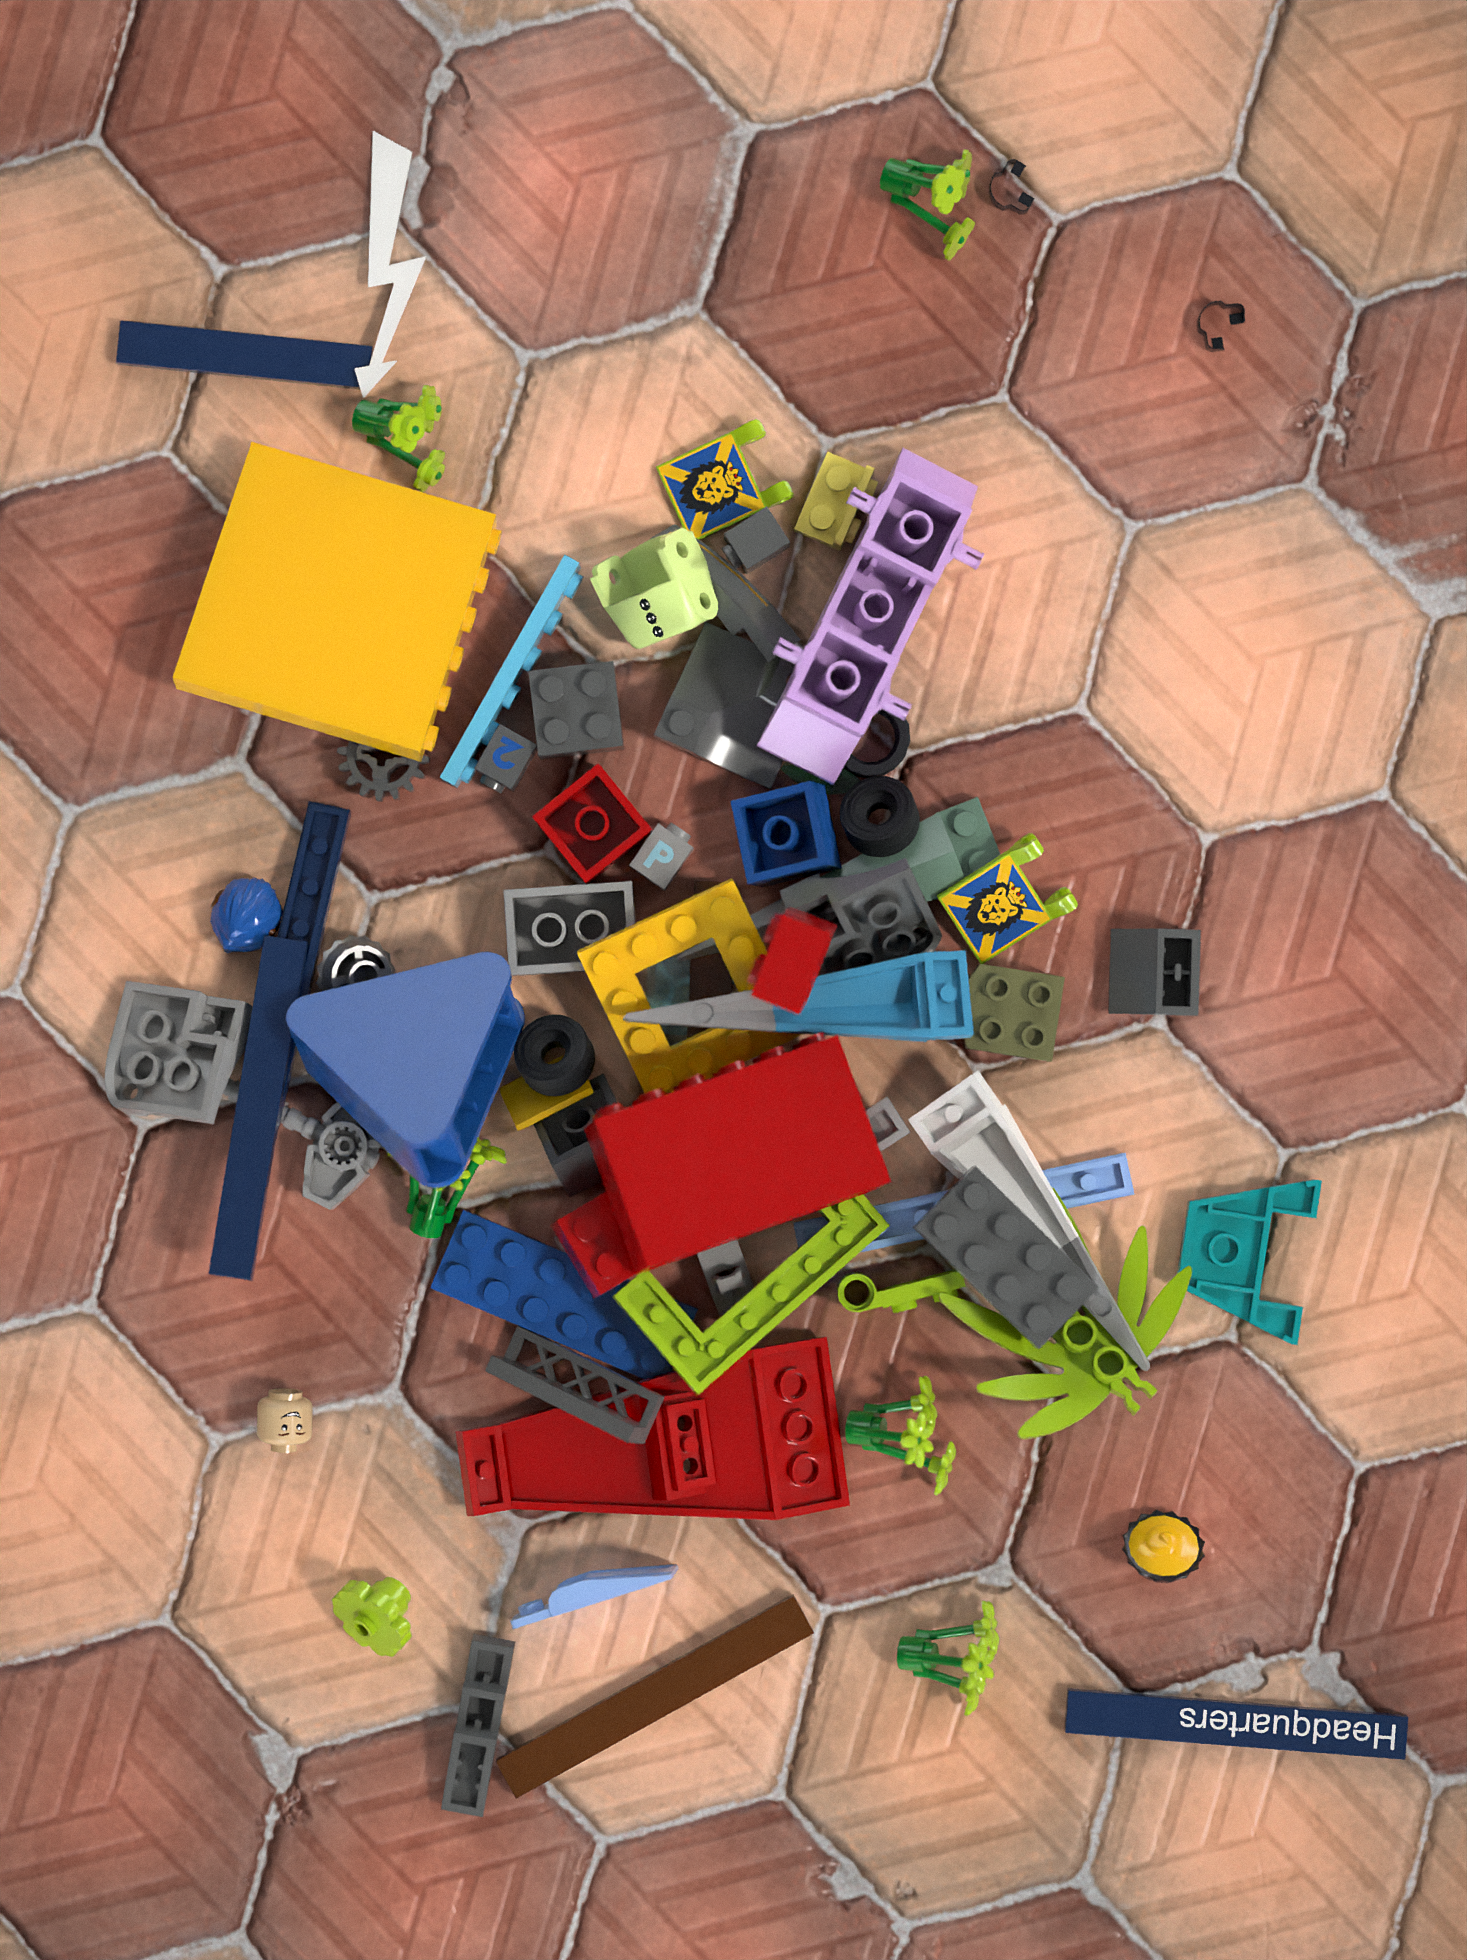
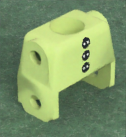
M685 528L652 538L630 550L621 559L616 555L609 557L595 565L592 569L593 577L590 580L603 608L626 640L635 649L650 646L691 630L717 615L718 601L714 593L706 559L693 531H687ZM609 572H611L615 578V585L611 582L609 578Z

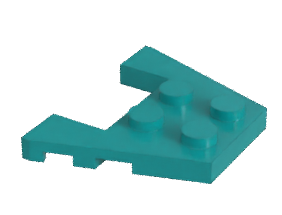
M1312 1179L1188 1201L1177 1270L1178 1274L1186 1266L1192 1267L1187 1291L1290 1344L1298 1345L1303 1307L1259 1300L1272 1213L1317 1218L1322 1181Z

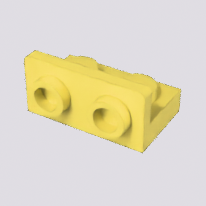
M827 451L794 531L839 551L844 541L852 544L862 520L855 518L858 508L846 504L854 487L873 497L878 485V481L872 479L875 468L869 465L865 468Z

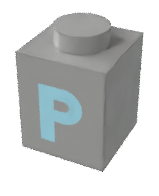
M671 822L667 828L658 823L630 863V868L666 891L694 850L687 843L691 836Z

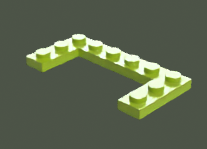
M864 1195L818 1210L828 1223L703 1332L699 1330L650 1271L634 1277L613 1298L693 1392L698 1395L890 1225Z

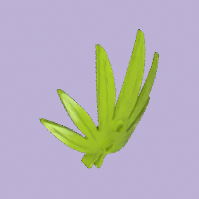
M1052 1188L1058 1200L1060 1201L1063 1209L1065 1210L1068 1218L1070 1219L1073 1227L1075 1228L1078 1236L1084 1244L1087 1252L1089 1253L1086 1244L1072 1216L1070 1215L1068 1209L1066 1208L1065 1204L1061 1200L1056 1190ZM1140 1226L1132 1240L1123 1265L1118 1288L1117 1306L1147 1358L1164 1338L1181 1307L1190 1282L1192 1267L1186 1266L1168 1282L1152 1302L1141 1325L1138 1327L1137 1322L1144 1301L1148 1274L1147 1232L1145 1226ZM946 1293L939 1294L940 1302L947 1309L985 1338L1022 1357L1063 1370V1374L1015 1375L986 1381L977 1385L976 1390L981 1394L1008 1400H1043L1068 1395V1397L1044 1407L1026 1421L1017 1433L1019 1439L1049 1435L1075 1424L1098 1407L1110 1393L1122 1398L1124 1406L1134 1416L1141 1407L1132 1399V1391L1122 1381H1126L1135 1391L1144 1392L1149 1399L1158 1391L1149 1382L1140 1380L1135 1370L1138 1367L1136 1362L1084 1305L1081 1306L1085 1313L1084 1316H1081L1076 1311L1054 1333L1052 1338L1056 1341V1344L1047 1341L1040 1349H1037L1001 1314Z

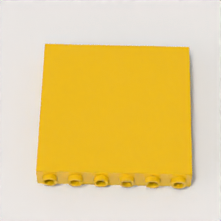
M251 442L172 677L176 689L421 762L425 750L432 752L437 740L439 727L433 724L437 711L445 712L450 699L452 687L446 686L450 671L458 672L461 665L464 648L459 647L463 631L470 633L475 621L477 609L471 607L475 593L483 594L486 587L489 569L484 568L487 555L488 553L495 555L500 543L502 530L496 529V514Z

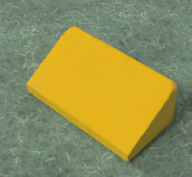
M564 1055L554 1059L548 1064H554L559 1062L564 1057ZM522 1076L499 1089L518 1131L586 1098L594 1092L588 1079L580 1088L569 1094L546 1096L529 1087Z

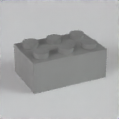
M632 881L503 890L508 964L512 976L586 972L577 955L578 950L636 923Z

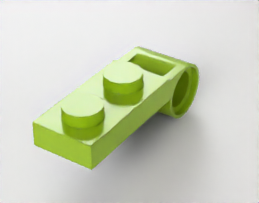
M956 1269L876 1290L874 1283L866 1274L851 1272L844 1275L839 1281L837 1296L842 1306L851 1312H863L878 1307L886 1308L891 1306L892 1312L898 1313L916 1308V1300L932 1296L934 1302H940V1293L958 1297L957 1289L966 1287L964 1277ZM853 1280L863 1281L869 1289L867 1298L858 1304L850 1303L844 1296L846 1285Z

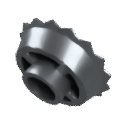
M349 935L344 940H335L332 948L323 952V961L317 966L319 977L316 984L322 991L391 975L394 974L395 968L391 963L390 953L383 950L380 942L371 941L366 935L358 938Z

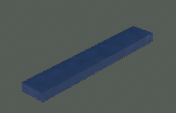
M120 320L116 363L124 366L361 390L354 368L369 366L374 348L373 346Z

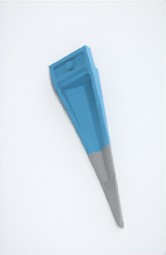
M966 950L923 952L817 976L807 1004L800 1015L750 996L752 990L627 1013L623 1017L624 1021L633 1023L813 1035L824 1032V1035L828 1036L838 1035L843 1037L919 1042L971 1038L974 1035Z

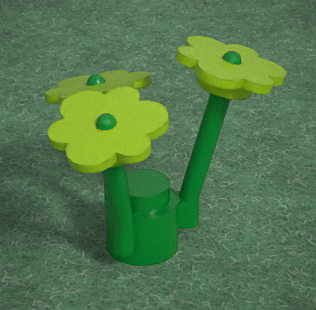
M964 149L962 159H955L953 165L946 166L921 163L909 158L906 162L890 158L881 173V190L892 194V203L905 207L945 235L943 244L946 245L943 254L945 259L951 260L958 249H961L965 244L968 235L975 226V222L967 217L962 224L955 222L950 227L910 200L909 196L915 197L922 186L929 188L932 193V205L937 207L940 213L949 214L954 207V202H959L966 195L967 185L970 180L972 153ZM923 173L936 174L934 179L924 177Z

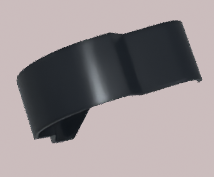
M1011 159L1006 163L1002 172L994 173L989 185V196L993 204L1000 210L1011 209L1020 215H1024L1029 211L1035 198L1022 192L1018 201L1028 208L1020 210L1012 204L1001 205L995 200L991 192V183L994 177L1002 176L1008 165L1014 164L1010 172L1020 177L1026 165L1016 159Z
M1220 300L1206 305L1197 319V331L1204 336L1205 347L1209 352L1224 351L1225 348L1223 347L1222 337L1212 338L1213 348L1209 346L1207 332L1200 328V316L1205 309L1213 305H1219L1223 309L1239 308L1241 313L1229 314L1230 324L1245 323V309L1243 305L1239 303L1225 305Z

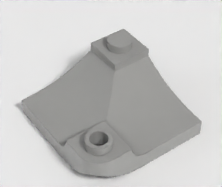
M126 981L105 1066V1089L111 1105L124 1113L147 1117L149 1114L214 1124L227 1082L239 1058L246 1049L253 1006L245 1001L207 996L195 990ZM137 1088V1095L131 1099L132 1091Z

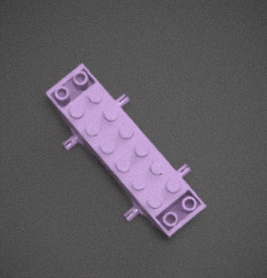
M902 448L877 499L858 490L856 487L853 488L846 504H850L869 514L867 521L804 649L780 637L772 654L795 664V667L757 747L833 785L859 739L864 735L871 718L880 709L901 718V720L905 719L912 704L891 695L889 691L891 677L900 661L899 657L945 566L955 558L976 570L984 556V553L962 543L964 526L973 510L971 506L978 486Z

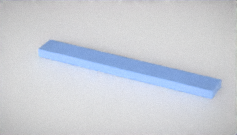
M1126 1153L1042 1170L1051 1187L1056 1190L1067 1209L1134 1195ZM948 1190L874 1205L875 1209L890 1226L861 1252L924 1239L913 1226ZM823 1216L793 1223L798 1248L828 1223Z

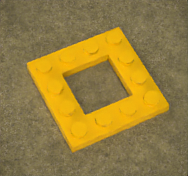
M733 878L577 951V955L644 1093L662 1088L666 1095L673 1092L672 1088L679 1085L678 1082L699 1074H703L704 1079L707 1080L713 1077L712 1074L719 1071V1068L739 1060L745 1062L765 1051L803 1035L798 1033L709 1028L670 1046L660 1024L633 1023L623 1020L627 1013L652 1009L637 978V972L712 937L738 992L753 990L754 984L747 982L756 958L759 957L760 953L766 955L767 949Z

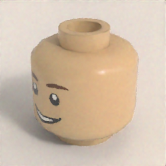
M289 1388L271 1389L268 1391V1396L260 1399L258 1402L257 1436L262 1442L271 1444V1451L296 1452L297 1445L307 1442L312 1436L313 1406L309 1399L302 1396L303 1392L301 1390Z

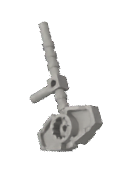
M229 1078L223 1092L224 1095L228 1096V1099L237 1103L240 1081H234ZM285 1101L280 1122L283 1124V1127L291 1131L296 1130L301 1133V1136L309 1140L314 1139L313 1145H308L306 1151L303 1196L329 1210H333L370 1176L368 1171L377 1164L380 1153H378L379 1148L383 1147L338 1102L321 1117L324 1122L320 1124L321 1121L313 1117L308 1118L302 1115L301 1111L293 1107L291 1109L288 1108L289 1103Z

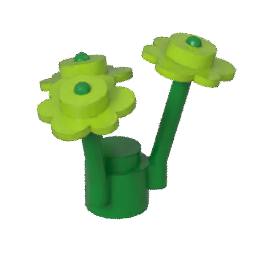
M423 386L422 395H420L418 403L393 402L380 398L377 403L361 400L357 404L352 417L354 431L367 435V443L379 446L417 468L414 488L424 492L429 485L435 486L441 479L445 470V465L442 464L445 458L444 451L433 449L428 458L423 461L410 454L415 449L417 441L424 436V433L432 432L434 421H439L442 410L441 399L439 396H436L434 386ZM393 433L391 442L384 439V436L389 437Z

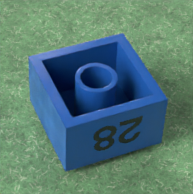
M808 781L730 801L747 884L766 887L842 868L824 785Z

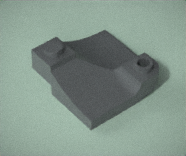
M705 622L656 728L654 738L771 790L784 760L757 747V744L787 685L786 679L792 674L795 664L779 656L768 662L755 643L737 635L732 636L730 632Z
M906 858L874 870L849 876L821 878L819 873L780 890L786 909L790 906L837 925L818 973L819 976L923 952H934L942 938V933Z

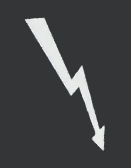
M374 131L372 142L368 287L394 283L370 364L369 366L354 368L363 398L398 361L382 363L426 258L424 256L389 265L412 151Z

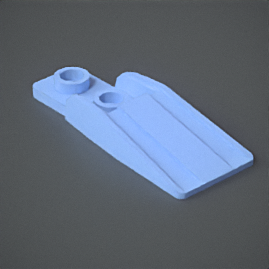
M669 1564L594 1570L568 1578L561 1582L557 1589L552 1592L548 1600L549 1604L544 1605L542 1599H537L519 1606V1613L510 1620L512 1628L516 1629L670 1580L679 1569L678 1565Z

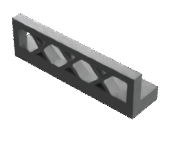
M517 1326L504 1357L492 1355L485 1370L628 1443H645L665 1397L520 1326ZM525 1339L536 1344L541 1362L526 1366L516 1361ZM547 1350H549V1351H551V1352H553V1353H555V1354H557V1355H555V1356H553V1357H549V1354H548V1351H547ZM567 1359L572 1362L577 1379L562 1384L557 1381L552 1364ZM544 1368L546 1375L538 1372L537 1370ZM583 1368L591 1371L592 1373L585 1375ZM603 1377L607 1379L613 1397L598 1402L592 1398L587 1382ZM579 1386L581 1393L572 1388ZM619 1386L627 1389V1391L621 1393ZM637 1394L649 1400L640 1422L628 1417L623 1399ZM615 1403L617 1411L608 1406Z

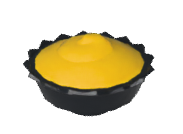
M1155 1510L1150 1515L1140 1514L1137 1521L1129 1523L1128 1531L1122 1535L1125 1543L1122 1550L1127 1556L1128 1564L1133 1566L1144 1578L1153 1582L1171 1583L1187 1578L1191 1572L1199 1569V1562L1205 1557L1202 1550L1205 1541L1200 1538L1199 1528L1191 1525L1188 1517H1178L1173 1511L1163 1513Z

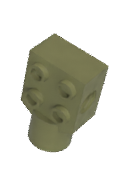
M985 964L977 965L970 976H968L974 1035L971 1038L961 1039L964 1049L1052 1062L1065 977Z

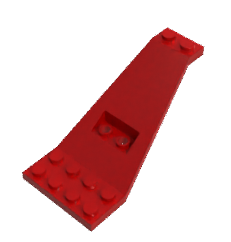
M814 1337L751 1348L698 1395L693 1392L675 1370L636 1382L665 1396L644 1444L628 1443L556 1406L494 1425L455 1431L467 1516L474 1517L519 1509L780 1520L850 1506L827 1337ZM619 1387L621 1393L627 1391V1389ZM611 1390L592 1395V1398L598 1402L613 1397ZM637 1394L623 1399L628 1417L640 1422L649 1400ZM615 1403L608 1406L617 1411ZM680 1416L685 1420V1426L681 1431L677 1426ZM688 1458L691 1467L686 1473L683 1469V1463Z

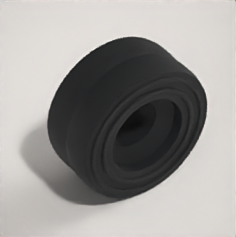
M873 776L863 779L847 791L840 805V821L849 843L864 855L887 857L899 853L913 841L918 832L920 817L911 791L895 778ZM877 809H887L891 812L890 818L882 824H872L868 821L870 814Z
M547 1015L534 1020L522 1030L515 1043L514 1059L519 1072L529 1087L542 1095L562 1096L577 1090L588 1080L595 1064V1051L585 1030L578 1022L564 1015ZM555 1047L565 1049V1055L559 1062L554 1064L544 1062V1057L550 1049Z

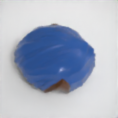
M240 878L232 880L225 889L216 894L211 904L210 922L224 952L227 954L231 952H252L263 947L264 935L274 937L280 927L283 910L275 890L271 888V884L263 879Z

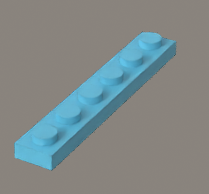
M564 554L440 776L443 781L455 788L459 787L461 781L468 784L476 772L475 766L478 763V760L474 759L482 744L488 745L499 726V723L495 721L502 708L505 707L510 710L517 699L521 687L517 686L516 683L524 670L527 672L532 671L542 653V650L536 647L544 633L551 636L559 624L563 614L557 610L564 597L567 596L572 599L583 580V576L578 574L581 569L580 563Z

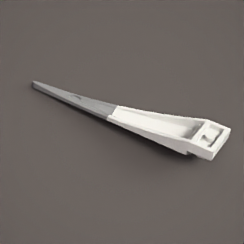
M976 1071L909 1118L908 1121L931 1154L953 1175L960 1179L972 1166H976L1099 1287L1083 1305L1142 1370L1148 1371L1150 1369L1148 1359L1006 1104L1002 1105L980 1072Z

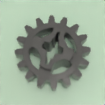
M347 740L349 742L348 747L337 748L338 754L347 757V761L338 766L341 772L351 771L352 773L346 783L352 787L360 782L362 786L359 794L366 797L373 790L378 802L383 801L385 792H390L394 800H400L399 789L402 787L413 793L415 788L411 780L414 777L424 780L426 777L418 769L419 765L430 763V758L423 755L421 762L400 756L402 758L394 757V759H387L385 766H380V762L376 758L366 754L381 752L379 749ZM356 761L369 764L373 769V782L361 774ZM401 766L409 767L401 778L391 782V774Z

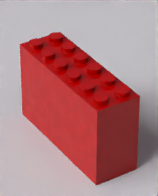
M820 1032L799 1040L800 1043L792 1046V1051L785 1052L784 1046H779L759 1054L760 1057L752 1060V1065L745 1067L744 1061L739 1060L720 1067L719 1071L712 1074V1079L705 1081L703 1074H699L678 1082L679 1085L672 1088L673 1092L666 1095L662 1088L655 1089L638 1096L637 1100L632 1101L633 1106L624 1109L622 1102H618L597 1110L596 1114L592 1115L593 1121L584 1131L636 1275L872 1192L892 1182L838 1035L826 1039L824 1032Z

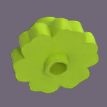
M386 1577L383 1581L375 1582L372 1587L363 1580H349L332 1599L333 1612L336 1617L344 1622L343 1628L345 1632L353 1637L359 1645L363 1647L370 1646L380 1656H395L412 1637L411 1625L403 1617L408 1610L411 1595L408 1589L395 1578Z

